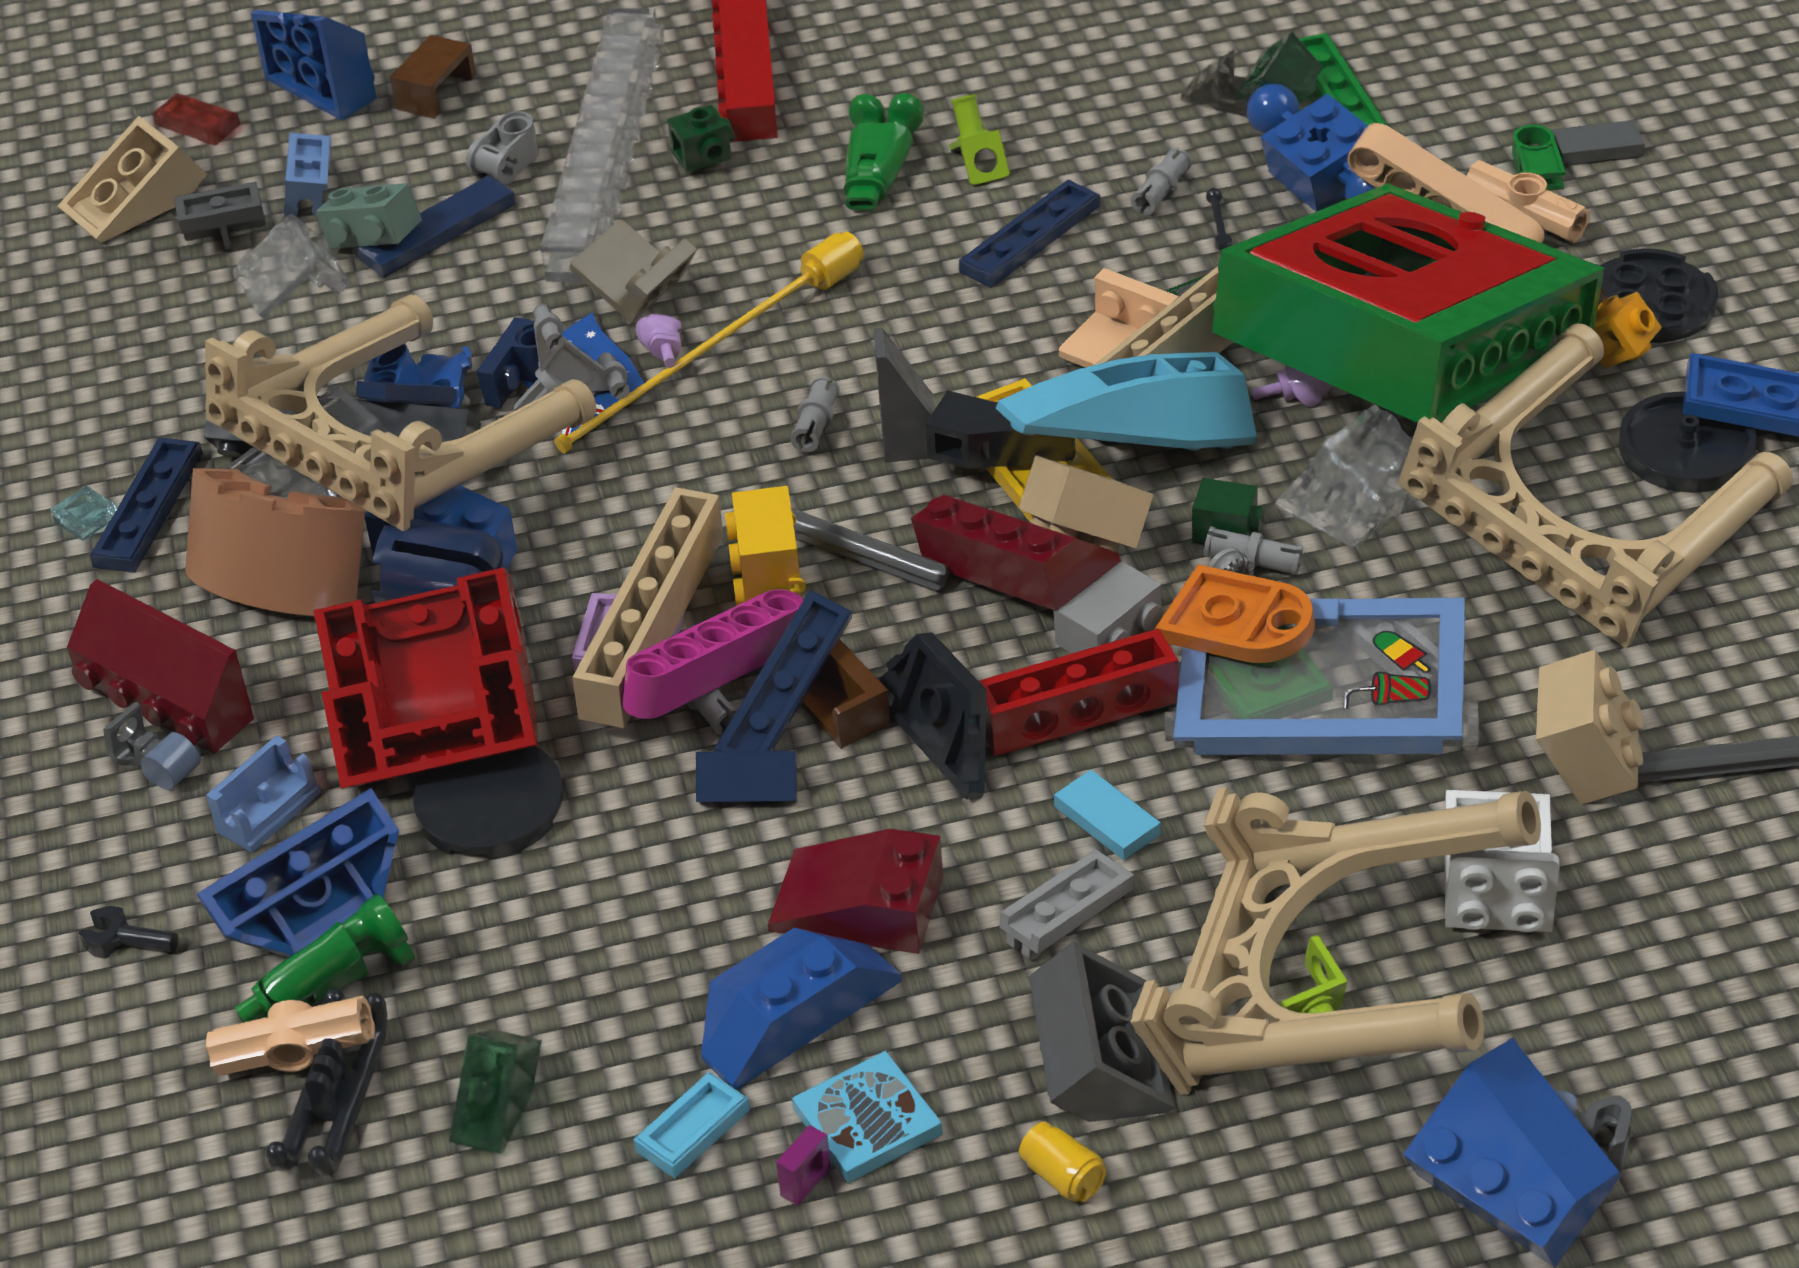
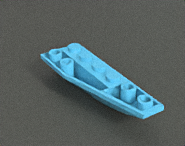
M1218 352L1150 354L1117 359L1081 368L1040 382L998 400L995 408L1011 422L1010 425L1013 429L1026 435L1039 434L1175 447L1192 451L1209 447L1231 449L1233 446L1254 445L1257 438L1245 374Z

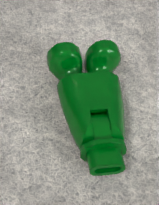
M907 93L895 95L890 100L888 118L883 104L873 95L860 94L852 99L848 114L850 121L855 127L851 130L849 137L844 185L845 205L848 209L874 210L877 207L878 201L886 197L913 145L912 134L920 127L924 119V106L915 96Z
M375 894L366 900L358 911L342 924L337 921L315 941L269 971L264 978L259 979L251 988L254 995L234 1008L240 1020L244 1023L268 1017L269 1009L275 1003L285 1000L302 1001L313 1006L324 999L327 991L331 989L340 990L368 976L369 972L362 957L370 953H383L389 960L400 966H405L413 961L415 956L407 943L408 936L386 901L379 894Z

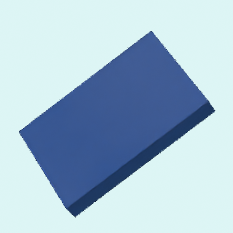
M1690 353L1686 368L1683 414L1799 437V373Z

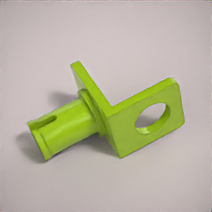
M976 94L950 100L951 105H953L960 136L957 137V141L949 144L950 150L961 148L971 185L1004 178L1010 174L999 129L989 132L988 129L983 128ZM981 149L991 150L996 157V166L989 173L979 171L974 164L975 154Z
M1315 935L1309 938L1304 963L1318 986L1280 1002L1279 1005L1290 1011L1298 1013H1323L1337 1011L1342 1007L1348 981L1321 938ZM1319 959L1321 960L1326 969L1328 979L1325 977L1321 969Z

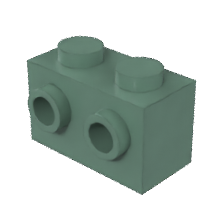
M409 183L341 188L328 195L329 200L316 211L330 249L398 244L422 221Z

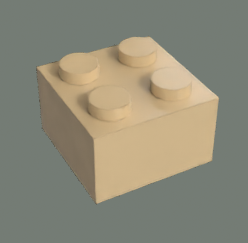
M1035 455L1018 509L1034 515L1032 524L1117 552L1119 544L1137 548L1154 494L1117 480Z
M1596 650L1539 667L1536 740L1579 803L1582 805L1637 789L1638 766L1643 764V754L1638 742V730L1642 729L1644 725L1643 716L1637 702L1633 699L1628 700L1622 691L1621 682L1616 670L1612 666L1606 667Z

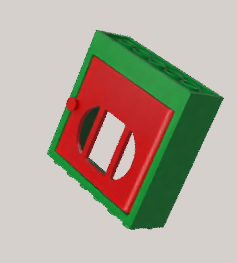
M1387 183L1222 249L1218 262L1219 274L1216 299L1213 305L1212 333L1417 423L1424 416L1429 420L1433 417L1442 422L1460 404H1465L1471 408L1495 396L1555 345L1557 337L1571 325L1584 324L1594 330L1604 267L1486 222L1482 214L1460 212ZM1371 272L1381 277L1365 276L1362 274Z

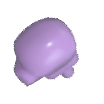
M649 314L647 317H642L636 323V333L640 343L650 350L654 357L663 360L666 367H673L675 365L674 358L681 351V321L661 314Z
M1288 366L1284 368L1285 370L1276 372L1278 382L1253 389L1251 392L1254 401L1282 392L1285 402L1298 399L1303 405L1314 407L1322 401V396L1328 393L1331 385Z

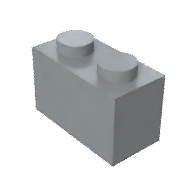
M1120 561L1060 609L1054 610L1055 644L1070 653H1075L1152 630L1162 616L1161 583Z

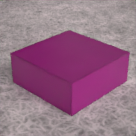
M809 1125L776 1161L781 1197L799 1206L830 1171L831 1161L826 1133Z

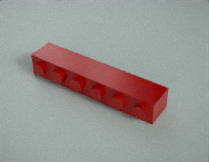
M711 0L719 101L718 110L720 116L728 118L732 125L734 141L731 142L778 138L766 0Z

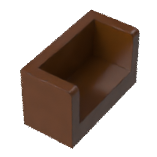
M430 35L390 76L396 110L435 119L440 114L436 88L448 75L472 80L476 76L471 44Z
M839 639L801 706L838 747L842 749L891 723L888 690Z

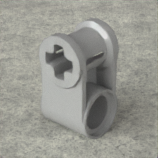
M521 111L503 115L493 127L475 140L469 147L466 156L468 171L476 175L488 174L503 185L511 183L526 166L535 161L539 156V147L531 115Z

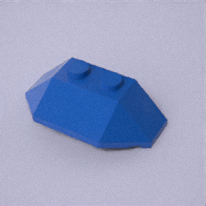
M370 788L197 893V897L226 939L290 957L319 938L337 921L342 924L357 912L366 900L375 894H379L383 898L399 829Z
M792 928L710 981L701 1049L702 1061L726 1084L738 1090L902 982V974L869 944Z

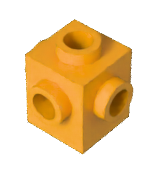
M1638 292L1621 299L1618 295H1613L1598 305L1594 331L1599 335L1604 346V355L1600 363L1605 369L1627 360H1636L1651 349L1650 341L1662 328L1654 313L1648 308Z

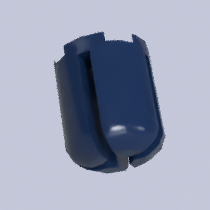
M420 519L410 520V528L404 532L395 526L385 525L378 538L372 561L374 564L381 565L380 591L372 590V595L375 603L455 586L458 585L456 579L458 577L505 568L501 547L497 539L492 535L477 529Z

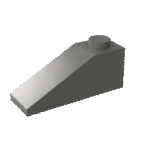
M883 328L873 329L885 463L928 459L926 422L935 410L933 393Z

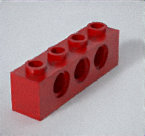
M1158 628L979 680L986 688L985 740L993 755L997 756L1177 703L1178 659Z

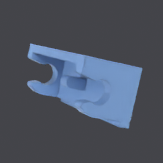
M289 133L284 217L296 218L299 210L298 202L302 199L312 201L313 216H317L316 211L322 206L323 190L327 191L331 136Z
M276 735L211 790L206 797L217 833L253 853L322 792L320 785L316 784L312 765L307 756L302 753L294 761L291 757V750L287 741Z

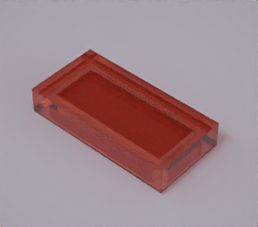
M176 93L152 113L155 125L215 146L241 125L238 113Z

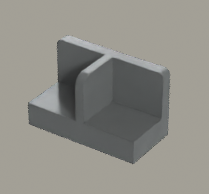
M257 181L174 197L180 231L186 241L222 235L225 250L232 249L229 233L266 225Z

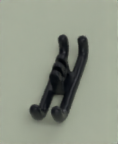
M331 989L324 995V1004L345 1000L344 994L338 989ZM372 993L366 997L375 1023V1036L368 1043L361 1044L352 1070H348L340 1042L332 1038H325L321 1041L318 1054L314 1056L283 1141L271 1142L266 1147L265 1155L267 1161L274 1170L286 1172L297 1163L315 1117L334 1120L324 1147L315 1146L308 1152V1162L311 1169L317 1175L330 1176L340 1166L386 1038L388 1013L386 1001L381 994Z

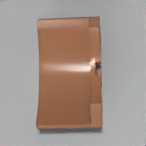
M193 468L185 566L186 576L192 582L215 595L231 601L266 610L305 616H314L313 610L357 600L365 515L363 508L344 497L315 495L296 491L289 492L288 499L270 495L271 485L254 480L239 469Z

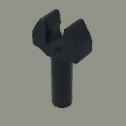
M107 906L90 911L94 927L104 930L103 932H95L93 930L79 931L84 948L93 956L104 959L109 958L120 945L170 953L175 952L178 946L177 933L128 925L123 908L116 906Z

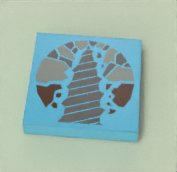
M886 1051L792 1097L793 1110L806 1128L811 1125L827 1134L830 1160L847 1183L943 1135L942 1122Z

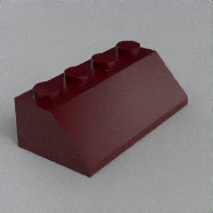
M944 494L931 500L927 507L911 518L921 556L946 564L949 567V573L1055 611L1121 561L1117 552Z
M98 579L90 584L67 645L73 665V677L83 688L87 690L94 689L109 697L120 708H128L134 702H138L142 708V716L149 723L157 727L163 726L172 732L179 733L193 745L197 744L213 754L254 720L235 649Z

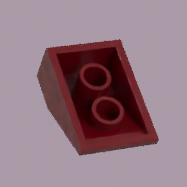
M885 829L794 849L768 922V931L785 934L792 928H798L869 944L871 947L919 954L943 880L941 837L939 835Z

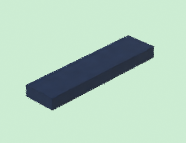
M488 175L421 212L422 221L398 244L358 247L359 260L382 277H386L516 204L514 192Z
M1068 179L959 259V272L989 288L994 287L1100 207V194Z
M158 438L91 552L90 560L93 568L136 573L190 478L193 468L196 467L203 455L200 442Z
M809 590L713 752L773 751L851 621L852 611Z

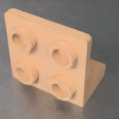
M1103 268L1095 276V312L1059 347V357L1083 367L1093 366L1179 296Z

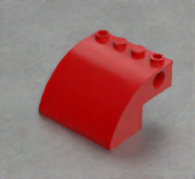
M504 567L456 578L458 585L370 605L365 604L360 599L313 610L329 690L323 691L321 694L340 788L342 790L538 745L536 708L526 647L510 573L508 574Z

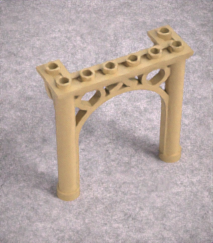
M413 294L393 302L390 309L291 356L288 354L275 355L276 347L273 340L255 330H249L241 334L233 345L214 338L205 340L206 419L403 532L410 528V520L414 519V509L567 427L576 428L590 421L596 413V402L591 390L583 382L572 379L557 386L552 392L467 436L447 442H442L441 434L437 429L422 421L410 423L404 428L399 437L390 432L384 433L379 429L371 432V436H368L343 425L322 407L317 398L319 390L331 379L408 341L412 342L420 339L432 331L433 316L430 308L422 298ZM255 353H258L259 355L263 356L259 358H253ZM278 410H292L301 413L289 415L283 414Z
M1573 324L1557 337L1555 345L1477 411L1472 410L1465 404H1460L1452 410L1443 423L1433 417L1430 420L1425 416L1418 421L1398 485L1443 516L1449 523L1455 525L1479 542L1488 551L1494 553L1515 568L1525 578L1533 581L1558 599L1564 606L1590 622L1603 634L1609 636L1624 648H1627L1632 644L1642 619L1766 503L1779 499L1792 486L1793 475L1788 464L1778 455L1770 452L1758 453L1681 525L1665 535L1646 540H1622L1601 536L1581 529L1551 512L1531 494L1521 481L1512 461L1510 444L1512 437L1519 429L1603 358L1604 346L1599 335L1592 328L1584 324ZM1493 445L1495 446L1494 461L1478 459ZM1481 478L1499 483L1504 495H1488L1476 487L1471 480ZM1512 504L1516 508L1515 515L1510 512ZM1566 546L1571 548L1569 554L1564 551ZM1595 557L1606 559L1610 564L1607 574L1601 575L1595 572L1581 558Z
M1227 787L1217 789L1210 810L1206 815L1204 827L1211 841L1215 842L1227 863L1220 883L1215 890V896L1208 916L1202 926L1201 935L1192 960L1187 967L1184 982L1180 989L1170 994L1166 987H1159L1155 980L1145 981L1130 1021L1137 1035L1141 1037L1159 1063L1161 1070L1168 1076L1180 1095L1190 1094L1192 1086L1199 1084L1202 1075L1446 1048L1451 1053L1475 1051L1480 1048L1484 1037V1020L1478 1001L1470 993L1446 995L1438 999L1332 1012L1298 1013L1285 1009L1272 1000L1269 987L1270 968L1277 946L1296 916L1321 892L1353 873L1391 863L1506 846L1515 848L1536 844L1541 833V818L1537 803L1528 791L1503 794L1498 801L1335 826L1332 822L1286 820L1289 807L1281 799L1271 794L1251 793L1241 801L1237 793L1230 794ZM1290 884V887L1277 899L1264 904L1266 896L1273 889L1281 885ZM1238 970H1240L1243 975H1237ZM1251 997L1237 1014L1232 1017L1225 1016L1227 1008L1232 1003L1241 998Z

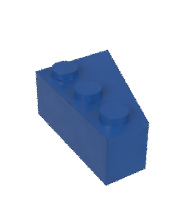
M461 485L414 509V519L488 532L497 539L501 547L505 570L518 550L510 508ZM367 511L364 519L374 556L376 544L385 525L394 526Z

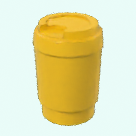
M1043 1121L1034 1125L1026 1133L1020 1144V1158L1027 1162L1028 1167L1069 1201L1085 1202L1096 1194L1104 1182L1106 1168L1102 1158L1058 1127H1053L1048 1122Z

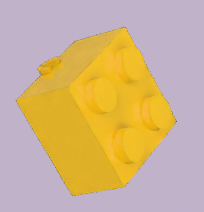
M788 486L732 492L734 512H726L725 521L728 541H738L735 544H728L732 575L742 574V578L733 579L736 606L762 593L776 589L789 590L802 597V592L806 589L805 580L800 578L794 531L796 516L791 510Z

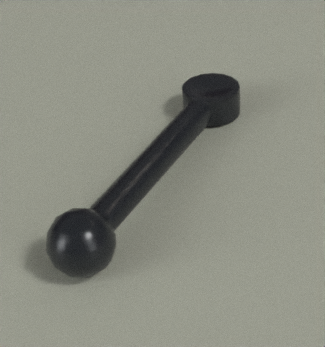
M1211 188L1206 193V200L1212 205L1218 234L1215 237V247L1221 251L1232 246V238L1225 232L1220 207L1222 193L1217 188Z

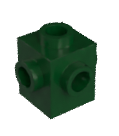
M713 105L697 107L690 112L667 119L671 153L686 173L702 168H710L717 163L732 159L730 142L734 141L732 125L728 118L720 116Z

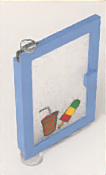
M1465 597L1310 599L1315 619V630L1311 639L1295 654L1274 662L1251 663L1183 647L1176 712H1165L1164 730L1166 742H1174L1175 748H1195V755L1443 754V747H1463V750H1479L1478 700H1464ZM1285 624L1277 629L1288 630L1295 627L1296 624Z

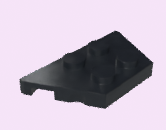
M933 632L916 634L905 645L904 651L901 654H896L886 663L888 671L883 676L876 677L888 690L890 716L966 800L982 798L985 787L986 688Z

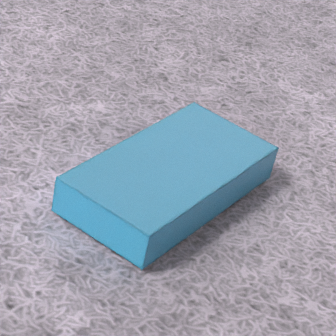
M1091 769L1054 794L1055 808L1122 860H1126L1161 835L1160 821Z
M708 1072L633 1139L635 1151L675 1179L750 1111L749 1100L743 1094Z

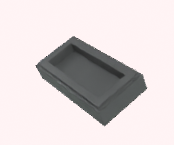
M1634 120L1552 129L1563 165L1640 157L1644 153L1645 144Z

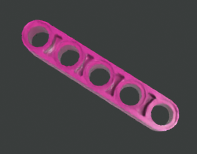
M776 589L767 591L632 655L626 662L623 709L629 715L637 718L652 719L660 717L765 665L803 602L802 597L789 590Z

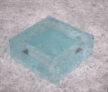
M86 485L51 508L55 523L84 541L108 525L116 511L114 503Z

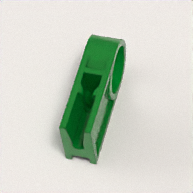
M1532 124L1516 129L1513 133L1512 156L1518 174L1525 172L1540 175L1547 182L1546 190L1564 189L1561 176H1565L1566 171L1552 130L1545 126ZM1526 144H1537L1541 146H1528Z

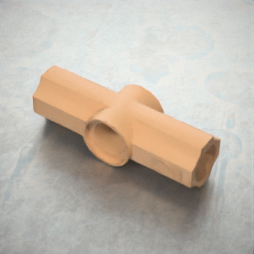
M1481 160L1476 161L1470 166L1467 177L1533 218L1541 225L1543 230L1572 243H1575L1582 237L1590 221L1591 211L1580 204L1546 190L1547 182L1540 175L1525 172L1512 175Z
M364 996L314 1007L302 1001L285 1000L275 1003L269 1009L268 1017L221 1027L214 1029L212 1032H207L206 1049L210 1058V1066L217 1076L270 1065L279 1071L295 1072L306 1069L312 1064L314 1055L318 1054V1049L323 1039H335L341 1043L342 1048L365 1044L369 1040L374 1039L375 1023L372 1018L371 1007Z

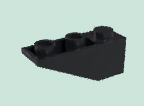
M947 390L926 422L928 459L968 469L1033 464L1035 455L1056 462L1071 461L1076 456L1075 438L1022 434L1013 429L1010 425L1011 422L995 409L998 402Z

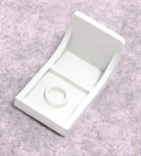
M1446 790L1445 809L1498 801L1503 794L1510 792ZM1530 793L1537 803L1541 818V833L1536 844L1515 848L1506 846L1445 855V927L1472 930L1494 929L1522 932H1552L1560 867L1559 857L1552 853L1550 794Z

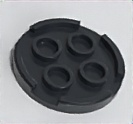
M1642 248L1621 251L1618 258L1599 265L1604 267L1602 287L1606 298L1618 295L1621 299L1635 292L1640 294L1662 327L1650 343L1672 342L1690 337L1704 329L1711 322L1716 312L1718 288L1709 272L1703 273L1698 268L1685 262L1686 256L1667 250Z
M535 746L424 771L414 790L413 806L422 834L435 847L449 854H452L454 851L470 854H487V859L521 851L545 836L554 826L553 820L564 798V788L556 763L547 753Z

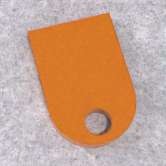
M1198 564L1155 629L1159 628L1168 644L1245 662L1268 663L1287 658L1301 650L1314 633L1315 619L1309 597L1301 589L1291 584ZM1285 624H1296L1295 627L1288 630L1277 629Z

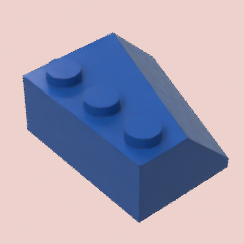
M255 10L251 13L266 80L341 121L377 99L374 85L375 75L371 69L363 32L328 17Z
M1513 1038L1468 1064L1403 1153V1156L1417 1176L1554 1268H1556L1621 1177L1620 1172Z

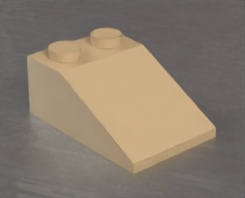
M138 116L61 201L58 207L100 243H103L175 208L174 197L192 194L208 174L176 144Z

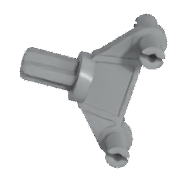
M540 304L534 308V332L539 360V368L535 371L537 380L514 404V411L552 392L557 386L572 379L583 382L591 391L610 390L611 395H615L616 399H623L629 394L630 389L626 383L628 378L625 367L616 361L614 355L612 356L608 352L602 353L596 362L562 336V322L556 314L552 313L550 307L547 308L546 304Z

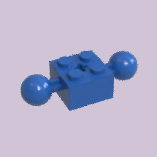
M1281 84L1263 85L1251 95L1247 104V118L1251 126L1258 133L1262 134L1261 141L1268 172L1315 212L1327 208L1344 196L1347 200L1376 188L1357 176L1350 169L1347 160L1349 152L1368 125L1329 94L1324 95L1301 111L1295 94Z

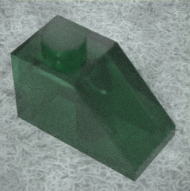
M1291 32L1264 49L1237 90L1236 95L1240 100L1249 101L1251 95L1261 86L1281 84L1289 88L1297 97L1298 102H1300L1316 89L1315 80L1322 71L1323 66L1297 36Z
M494 1029L468 1034L449 1142L495 1153L504 1152L533 1093L542 1040Z

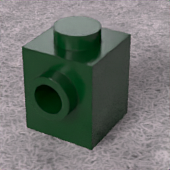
M1203 478L1192 507V543L1205 545L1210 526L1251 536L1252 532L1261 533L1265 508L1264 506L1257 505L1258 486Z

